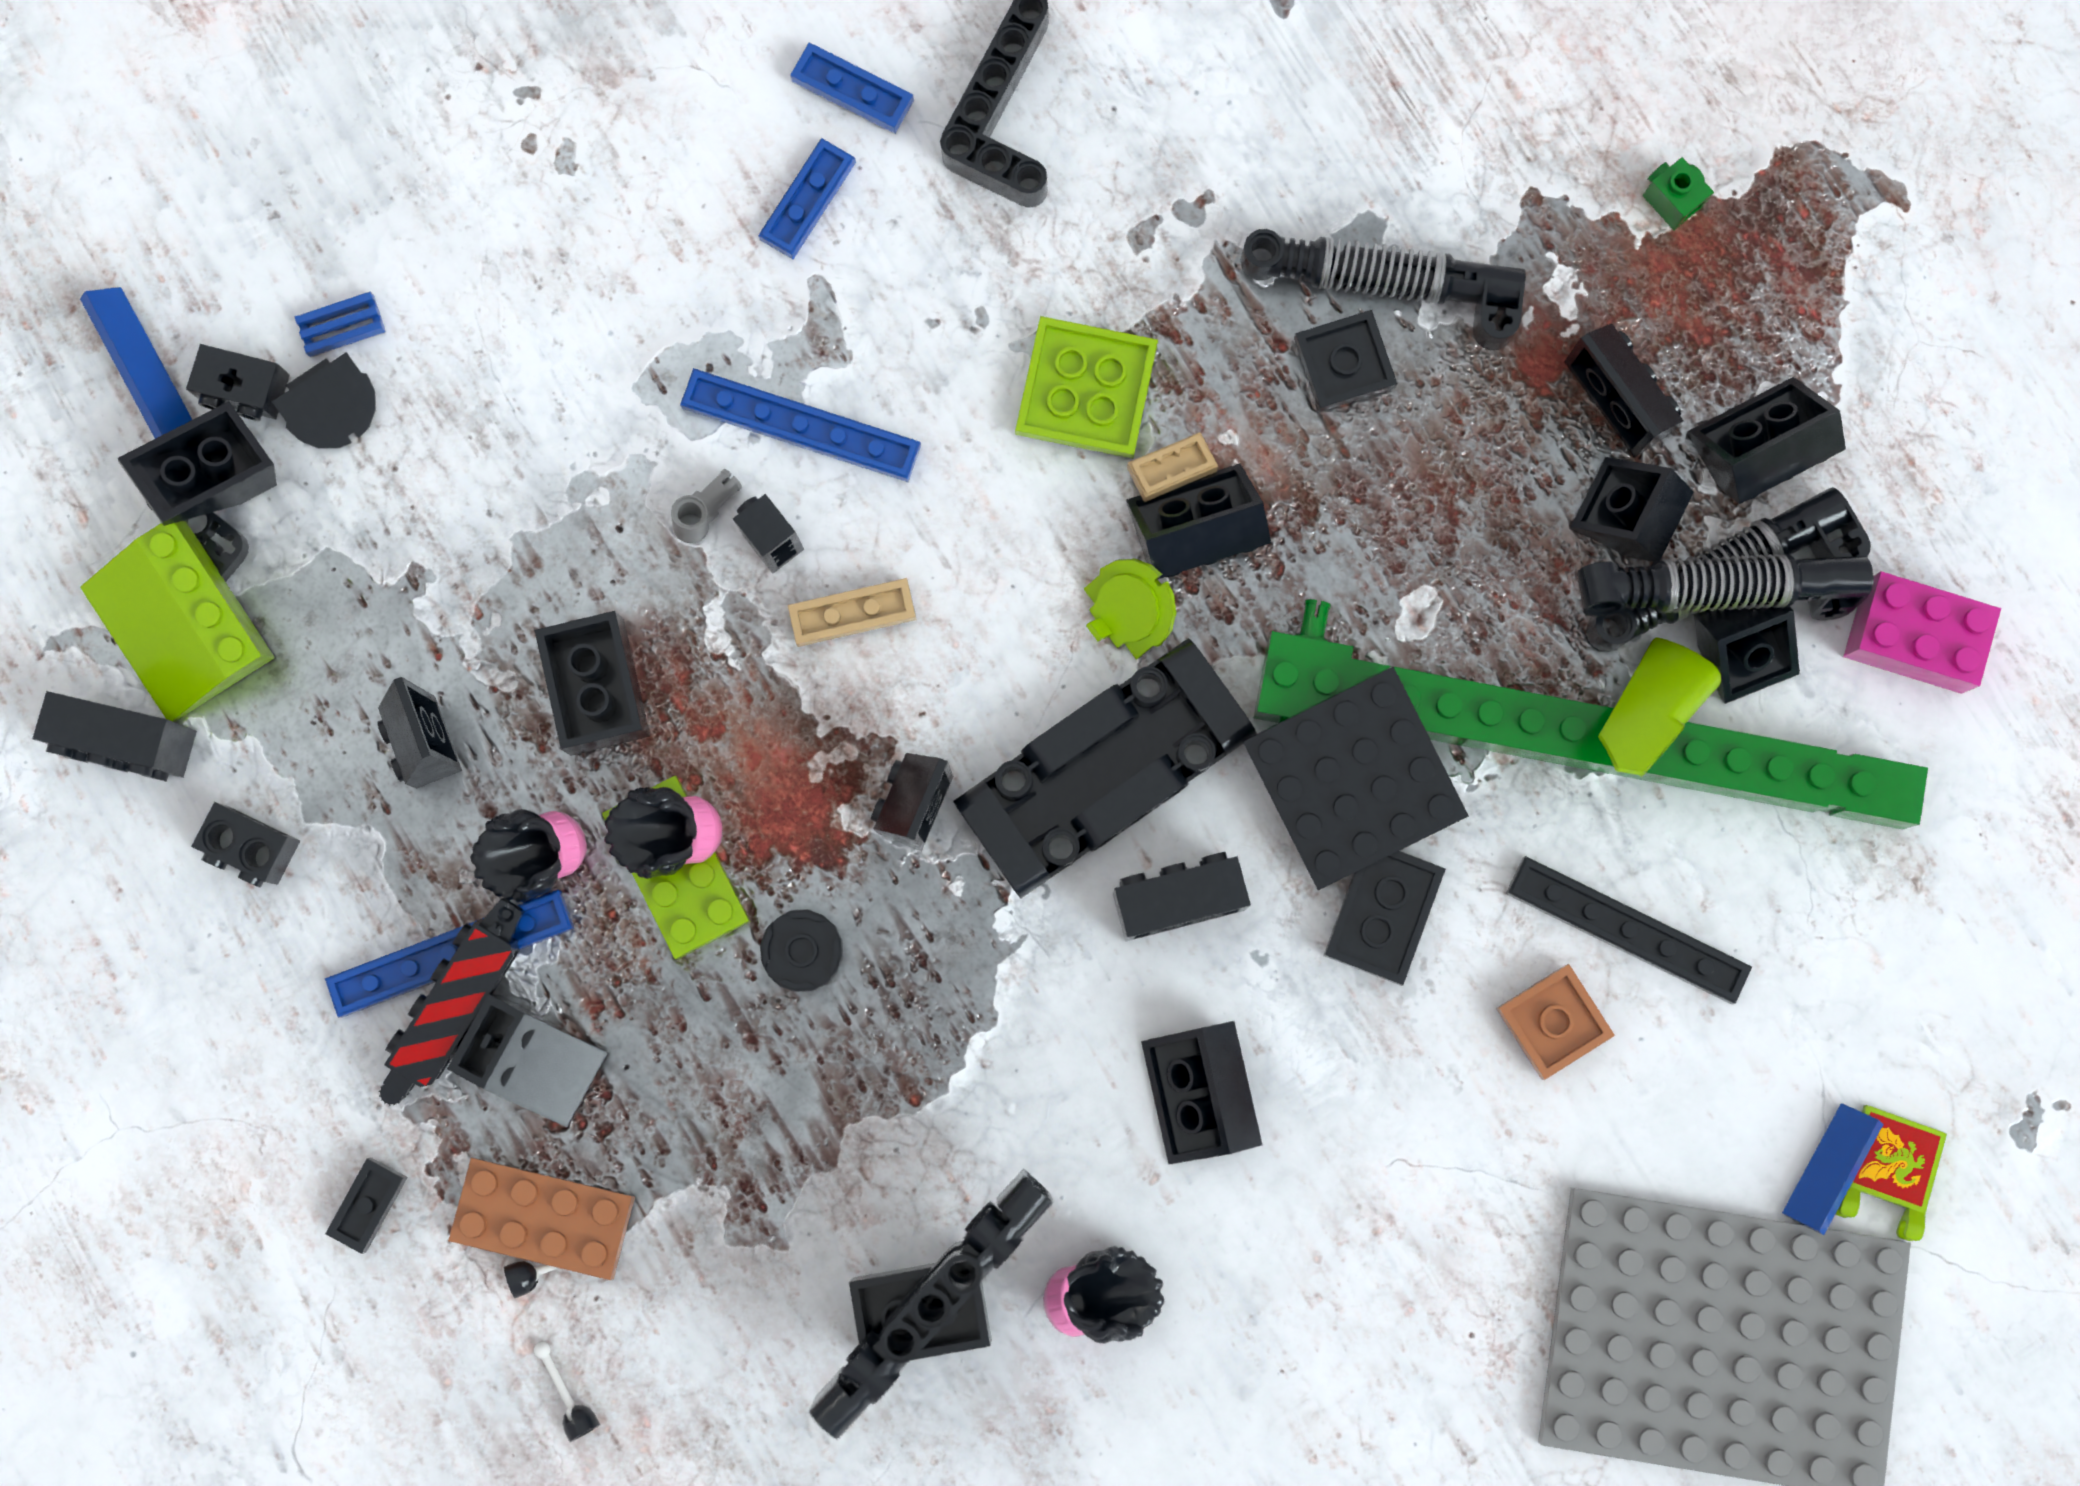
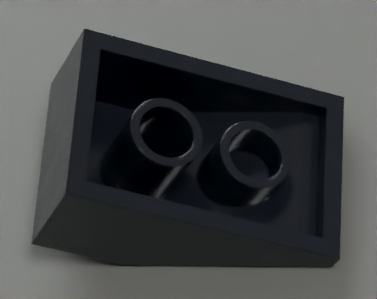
M229 401L117 458L119 464L163 526L241 505L277 486L274 463Z
M403 677L394 679L378 707L382 720L378 721L377 725L386 744L391 743L396 758L391 759V764L397 779L417 789L461 772L462 769L436 697Z
M906 753L902 762L895 760L887 778V783L892 784L886 799L881 797L878 799L871 815V820L876 822L873 828L876 833L922 852L954 777L948 761L937 757Z

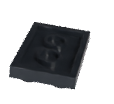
M1398 851L1355 872L1323 956L1397 985H1404L1446 868Z

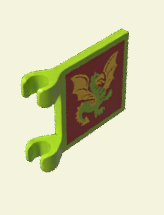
M1864 1105L1862 1112L1880 1120L1883 1126L1835 1215L1842 1218L1855 1217L1859 1210L1860 1193L1862 1192L1906 1208L1898 1224L1896 1234L1899 1238L1906 1241H1920L1924 1235L1925 1214L1947 1133L1869 1105Z

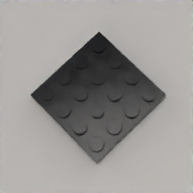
M1394 666L1243 740L1317 890L1323 889L1469 817Z

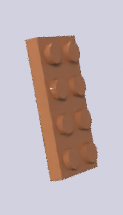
M471 1158L448 1241L594 1277L614 1280L635 1196Z

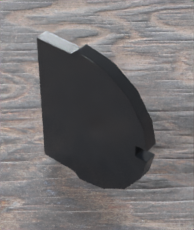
M347 352L331 363L327 358L288 383L286 386L289 390L272 401L285 419L286 429L299 441L316 448H340L353 443L348 436L355 433L360 438L370 427L376 412V392L367 373H362Z

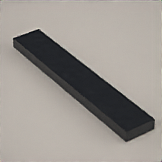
M1527 856L1522 858L1506 892L1507 895L1729 1004H1736L1752 969V966Z

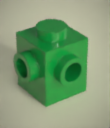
M1681 157L1671 166L1667 162L1663 163L1647 178L1651 184L1643 194V197L1673 230H1676L1704 207L1714 191L1705 182L1704 175L1699 168L1693 164H1688Z

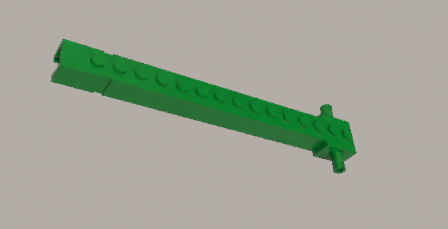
M1306 599L1300 634L1291 635L1272 631L1268 638L1253 719L1279 723L1391 666L1352 659L1354 646L1328 642L1324 639L1331 604L1321 601L1318 606L1317 617H1315L1317 600ZM1394 667L1430 740L1812 813L1816 811L1829 812V816L1903 830L1920 825L1928 767L1854 753L1851 755L1837 754V750L1687 722L1678 737L1641 778L1639 775L1617 772L1607 750L1598 738L1614 708Z

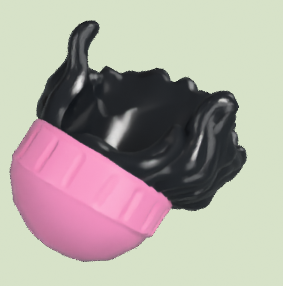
M640 787L630 790L627 798L620 801L616 807H613L605 820L608 833L605 835L604 841L606 844L611 845L609 853L619 861L621 866L627 867L629 873H637L639 877H644L645 879L673 875L684 864L705 861L719 847L722 838L721 818L717 810L708 801L697 796L682 797L668 787L656 789Z
M518 809L512 813H503L495 816L491 821L486 822V830L480 834L478 841L474 843L470 859L476 867L474 877L483 880V888L490 890L497 897L502 896L509 901L514 900L517 903H525L530 899L536 898L538 895L549 892L556 883V879L570 875L577 870L585 858L587 843L580 824L563 812L549 811L538 815L525 809Z
M1113 1246L1102 1251L1090 1252L1077 1265L1061 1268L1053 1274L1046 1284L1043 1296L1044 1310L1051 1324L1059 1332L1068 1336L1086 1335L1098 1343L1131 1341L1141 1337L1144 1328L1152 1324L1154 1318L1160 1315L1161 1307L1165 1301L1160 1292L1163 1287V1281L1160 1278H1155L1157 1270L1150 1266L1144 1257H1137L1133 1250L1125 1251L1123 1247Z

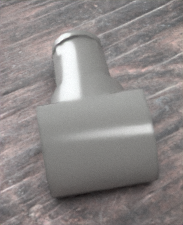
M723 469L702 492L696 491L694 494L682 496L674 502L671 509L673 531L678 539L686 543H696L704 539L708 533L709 523L719 514L718 509L742 488L741 483L735 476L731 479L729 478L731 473L728 470ZM686 514H695L700 517L699 522L693 525H686L680 519Z

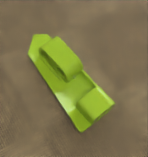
M1656 637L1651 641L1598 735L1617 772L1635 774L1642 778L1685 728L1687 721L1719 687L1721 674L1712 662L1689 648L1667 639Z

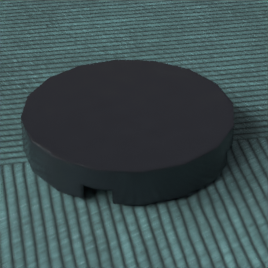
M807 909L791 910L778 917L765 930L760 944L761 962L768 976L780 987L794 992L814 991L828 984L838 972L843 959V941L836 926L824 915Z

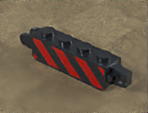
M502 898L484 919H479L472 926L466 923L453 941V945L458 947L450 961L444 958L439 963L430 978L436 984L428 996L421 994L408 1012V1015L413 1018L405 1032L398 1029L385 1051L390 1053V1056L384 1066L391 1069V1071L384 1080L381 1090H379V1097H381V1101H384V1104L387 1103L389 1106L391 1104H399L401 1100L406 1098V1095L410 1094L409 1091L415 1085L419 1087L432 1085L436 1079L441 1077L460 1046L487 994L494 993L520 952L518 941L513 936L524 913L522 908Z

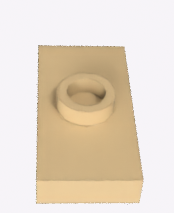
M1201 432L1130 461L1127 464V469L1144 502L1215 473L1218 468Z

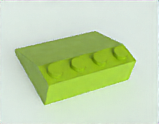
M185 521L165 526L160 523L135 539L80 586L164 717L172 722H176L275 658Z

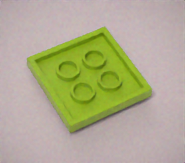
M1040 316L1015 435L1134 459L1158 339Z

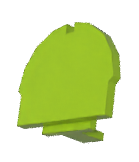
M1135 558L1118 559L1100 568L1099 575L1084 588L1085 592L1094 602L1089 611L1096 619L1089 622L1086 627L1098 642L1109 637L1117 648L1125 644L1136 660L1141 658L1153 646L1158 647L1163 644L1172 632L1176 617L1174 593L1168 581L1163 584L1159 582L1158 578L1163 574L1153 565Z

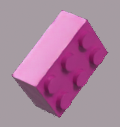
M1881 571L1874 575L1871 593L1857 607L1843 657L1963 694L1981 685L2002 608Z

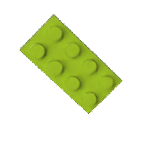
M676 775L651 787L655 789L668 787L682 797H688ZM611 809L602 813L605 820L609 816ZM716 852L701 863L684 864L673 875L645 879L644 877H639L637 873H632L676 960L751 922Z

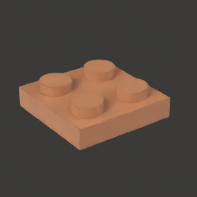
M1570 964L1564 965L1496 1008L1541 1080H1546L1615 1036Z

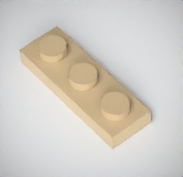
M907 578L788 605L797 647L917 620Z

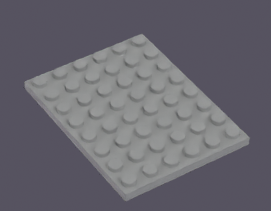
M1571 1188L1538 1443L1542 1446L1784 1486H1884L1911 1243L1827 1229L1825 1235H1822L1799 1224Z

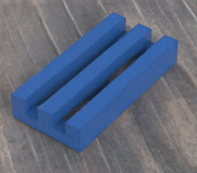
M371 291L294 317L296 324L300 328V337L305 344V353L309 357L386 332L375 296ZM369 307V308H367V309H364V310H361V311H358V312H355V313H352V314H349V315H346V316H343V317H340V318H337V319H334V320H331V321H328V322H325V323H322V324H319V325H316V326H313V327H309V326H312V325H315V324H318V323H321V322H324V321H327V320H330V319H333V318H336V317H339V316H342V315H345V314H348V313H351V312H354V311H357V310H360V309ZM371 318L373 320L371 324L317 342L313 340L314 337L335 330L339 331Z

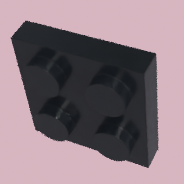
M1372 310L1295 333L1294 340L1319 412L1396 388L1398 383Z

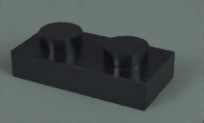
M367 1158L325 1234L361 1254L366 1253L408 1177L373 1158Z

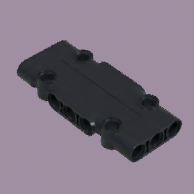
M1187 638L1147 667L1138 669L1130 679L1121 685L1115 684L1038 736L1021 750L1020 755L1011 761L1003 763L997 771L953 800V803L1016 894L1022 899L1057 873L1071 866L1087 852H1094L1171 799L1187 787L1189 781L1199 774L1206 772L1216 762L1244 744L1243 740L1257 734V732L1201 651L1191 639ZM1148 678L1155 680L1160 687L1159 693L1153 697L1142 696L1137 689V684L1141 680ZM1190 745H1200L1207 753V760L1201 764H1192L1186 759L1184 750ZM1018 771L1024 775L1026 782L1020 790L1009 791L1003 786V777L1008 772ZM1057 838L1068 839L1073 846L1072 854L1065 859H1057L1049 851L1050 843Z
M1022 1169L998 1195L997 1206L992 1201H989L964 1229L967 1232L963 1237L964 1240L956 1242L949 1247L891 1311L886 1320L885 1327L878 1334L871 1331L847 1357L846 1361L848 1364L843 1366L815 1396L809 1409V1414L830 1436L839 1439L870 1404L874 1405L890 1389L900 1376L899 1372L904 1366L919 1354L977 1290L984 1278L994 1268L998 1269L1023 1241L1022 1237L1054 1203L1052 1195L1030 1173ZM958 1261H967L972 1264L974 1270L963 1274L957 1272L952 1265ZM936 1295L941 1298L943 1303L932 1306L926 1303L923 1297ZM905 1329L910 1332L912 1337L901 1338L896 1335L894 1330Z

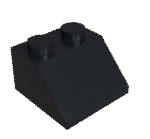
M1605 457L1571 528L1627 557L1655 562L1661 560L1694 491L1672 468Z
M1790 606L1783 608L1761 607L1759 609L1753 607L1741 610L1735 608L1722 611L1716 609L1714 611L1706 610L1694 615L1698 648L1701 655L1712 662L1721 674V683L1717 691L1725 704L1800 674L1794 610Z

